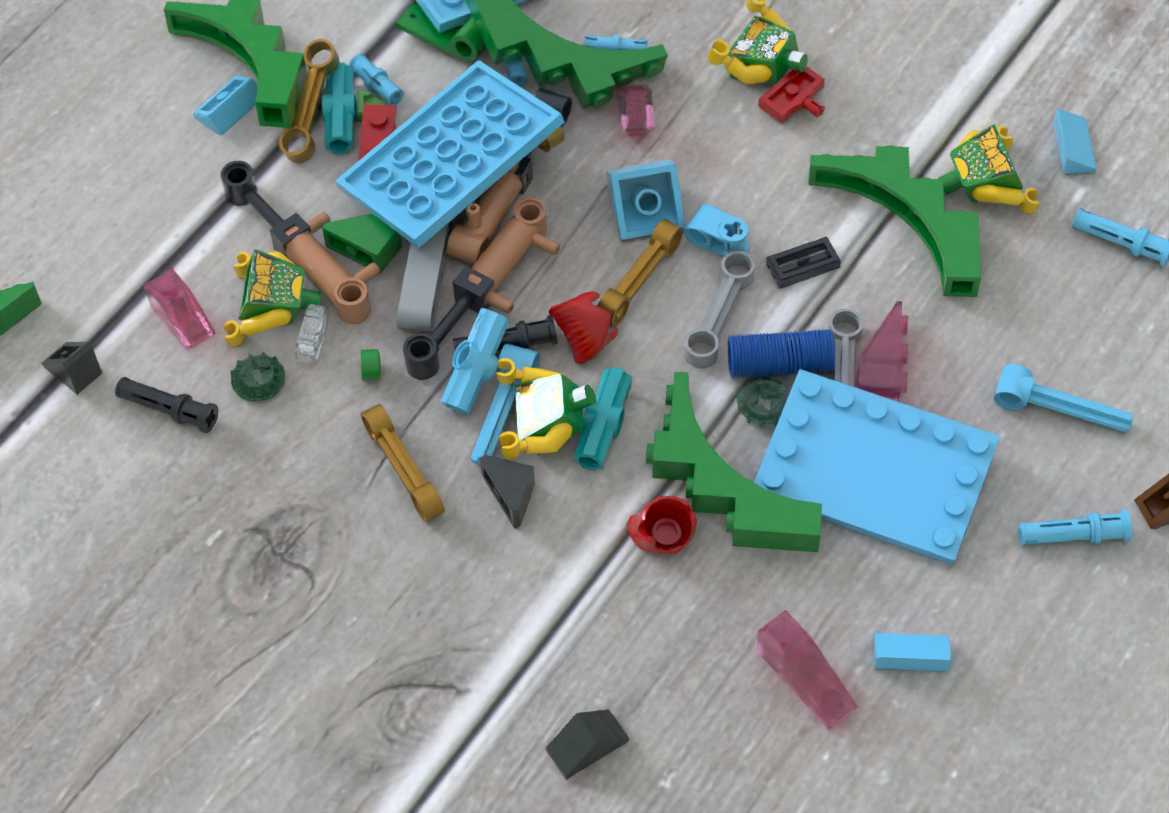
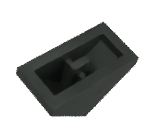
M65 342L41 363L46 370L77 395L102 374L94 349L89 342Z
M489 455L480 457L483 479L514 529L520 527L535 486L534 466Z
M609 709L576 713L547 745L546 751L567 780L629 742V737Z

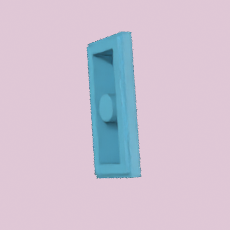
M235 76L199 107L193 116L215 133L222 135L256 106L255 99L258 85L252 78Z
M1056 110L1053 125L1063 174L1096 172L1086 118L1064 110Z
M874 633V669L949 672L951 650L948 636Z

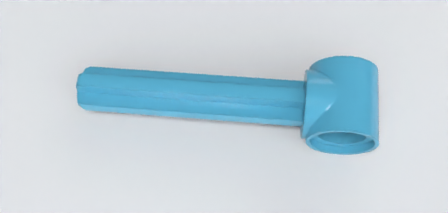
M505 344L501 350L499 360L502 358L511 359L516 369L522 370L524 366L538 368L540 353ZM497 367V371H498V372H501V373H508V372H510V370H502V369H500L499 367ZM516 379L510 385L500 383L471 455V461L479 467L480 457L484 455L494 456L499 443V437L503 433L516 399L515 385L521 383V380Z
M1008 364L1002 369L994 394V401L1004 409L1020 410L1026 407L1027 402L1122 432H1128L1131 427L1133 415L1129 412L1035 384V377H1033L1032 372L1024 366Z

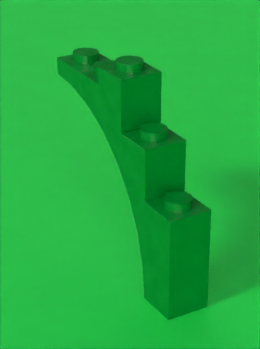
M229 0L227 5L167 1L164 6V14L169 33L191 36L214 43L234 54L253 73L258 83L255 105L259 126L291 128L307 75L306 62L303 53L285 52L282 26L264 25L260 0Z
M466 0L470 13L495 65L502 62H515L524 55L538 87L546 84L556 85L568 77L582 109L591 106L595 108L601 107L612 99L615 86L624 87L634 79L643 76L647 78L653 77L664 69L668 54L663 44L636 50L615 51L591 48L565 40L544 29L524 14L513 0Z
M893 145L876 146L875 156L810 155L808 185L848 191L883 205L902 218L920 236L932 254L940 274L943 296L977 297L981 281L978 212H966L963 210L944 211L943 179L910 178L909 147Z
M674 372L673 385H667L665 405L671 406V415L664 414L663 431L655 430L654 444L647 443L646 464L652 465V478L686 480V498H692L693 512L727 514L726 532L733 533L732 546L818 552L821 536L822 504L795 500L768 491L744 478L724 462L708 443L695 419L689 397L688 372Z

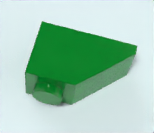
M373 214L327 222L322 227L327 248L364 267L372 262L376 263L380 268V274L402 248L400 234Z

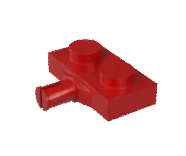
M807 66L803 72L791 70L759 98L758 107L780 123L785 122L796 111L803 108L816 118H819L824 113L825 106L816 102L812 97L824 88L825 79Z
M364 104L358 161L397 129L396 105Z

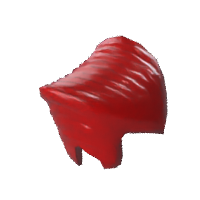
M595 291L583 293L566 302L554 305L548 310L549 315L553 317L560 330L564 332V336L567 338V342L572 350L574 361L579 364H584L594 358L618 335V328L608 333L611 313L592 304L593 301L600 297Z
M659 496L638 513L630 516L627 521V532L633 542L641 550L658 554L680 552L692 540L697 528V519L691 506L687 501L676 496Z

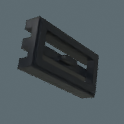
M826 236L766 257V265L768 269L771 268V274L774 279H777V285L781 289L839 269L841 260ZM826 250L825 252L819 253L817 255L811 257L809 256L810 254ZM798 259L796 262L779 267L781 264Z

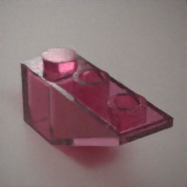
M902 301L896 302L861 353L857 371L858 389L899 402L900 393H906L908 379V374L901 372V364H907L908 344L902 343V335L907 336L908 315H902Z
M784 610L757 631L756 651L829 730L857 709V704L812 637L787 610Z

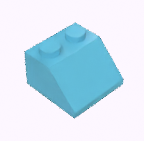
M669 159L606 170L611 205L621 240L652 235L662 219H667L685 229L677 167L673 161Z

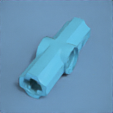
M480 309L468 339L463 341L454 352L452 365L455 369L440 401L445 407L462 414H470L482 384L487 382L496 371L498 358L495 354L509 324L505 316L489 309Z

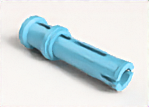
M1082 208L1077 211L1072 228L1129 248L1133 256L1139 257L1143 255L1160 262L1162 267H1166L1168 264L1169 240L1151 234L1147 228H1140L1138 231L1085 211Z
M1127 509L1120 510L1119 514L1098 515L1097 512H1091L1086 515V518L1018 524L1021 546L1076 540H1088L1090 543L1100 544L1101 540L1122 538L1124 542H1129L1132 539V522Z

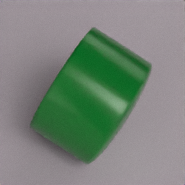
M378 349L361 350L362 381L380 380L381 358Z

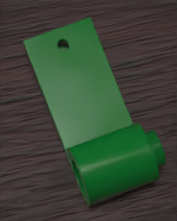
M414 2L395 23L396 28L466 62L475 60L486 48L472 16L464 25L439 33L420 5Z

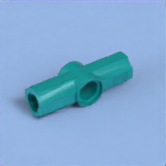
M339 62L337 69L326 76V94L322 95V112L325 123L326 150H330L334 154H346L348 150L353 149L354 122H357V104L354 93L353 67L347 66L344 62Z
M616 367L604 369L595 394L596 403L586 407L583 418V432L574 455V462L580 464L584 469L595 471L596 469L604 468L613 438H617L621 431L625 412L624 405L632 386V376L623 369Z

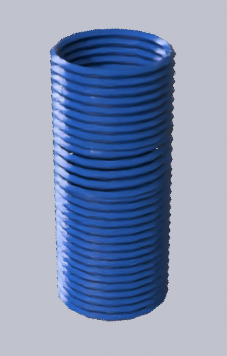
M830 328L828 330L818 329V331L816 329L814 331L801 330V332L798 330L793 333L786 331L785 333L774 332L769 334L767 332V334L757 333L756 335L740 334L739 336H728V364L732 379H740L741 377L757 378L758 376L768 377V375L770 377L775 375H796L799 369L814 374L816 372L818 374L819 372L829 373L835 370V345Z

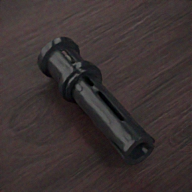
M547 315L544 320L525 323L522 320L516 323L515 327L507 328L497 351H501L505 344L529 350L530 346L549 342L552 345L558 344L553 317ZM469 336L453 338L455 351Z
M122 377L116 385V397L168 414L175 423L183 424L185 422L198 427L200 432L209 433L217 421L219 410L216 404H204L195 401L189 394L176 396L131 380L128 377Z

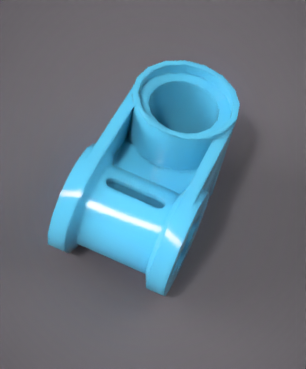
M703 204L698 209L684 230L685 237L693 245L705 248L723 257L733 251H743L746 253L749 251V242L746 239L749 233L747 223L741 218L720 211L709 204Z

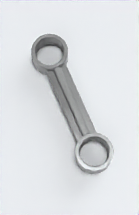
M733 251L724 256L721 262L722 282L700 329L691 331L685 338V359L696 368H707L717 361L719 353L718 336L739 290L747 288L754 280L755 262L748 253ZM734 265H741L747 268L749 272L737 276L729 273L727 269ZM696 343H707L713 347V350L707 354H697L690 347Z
M843 308L836 310L830 316L828 329L832 330L835 344L834 381L854 387L855 345L861 339L863 319L858 312ZM847 322L854 325L857 330L851 334H843L838 332L834 325Z

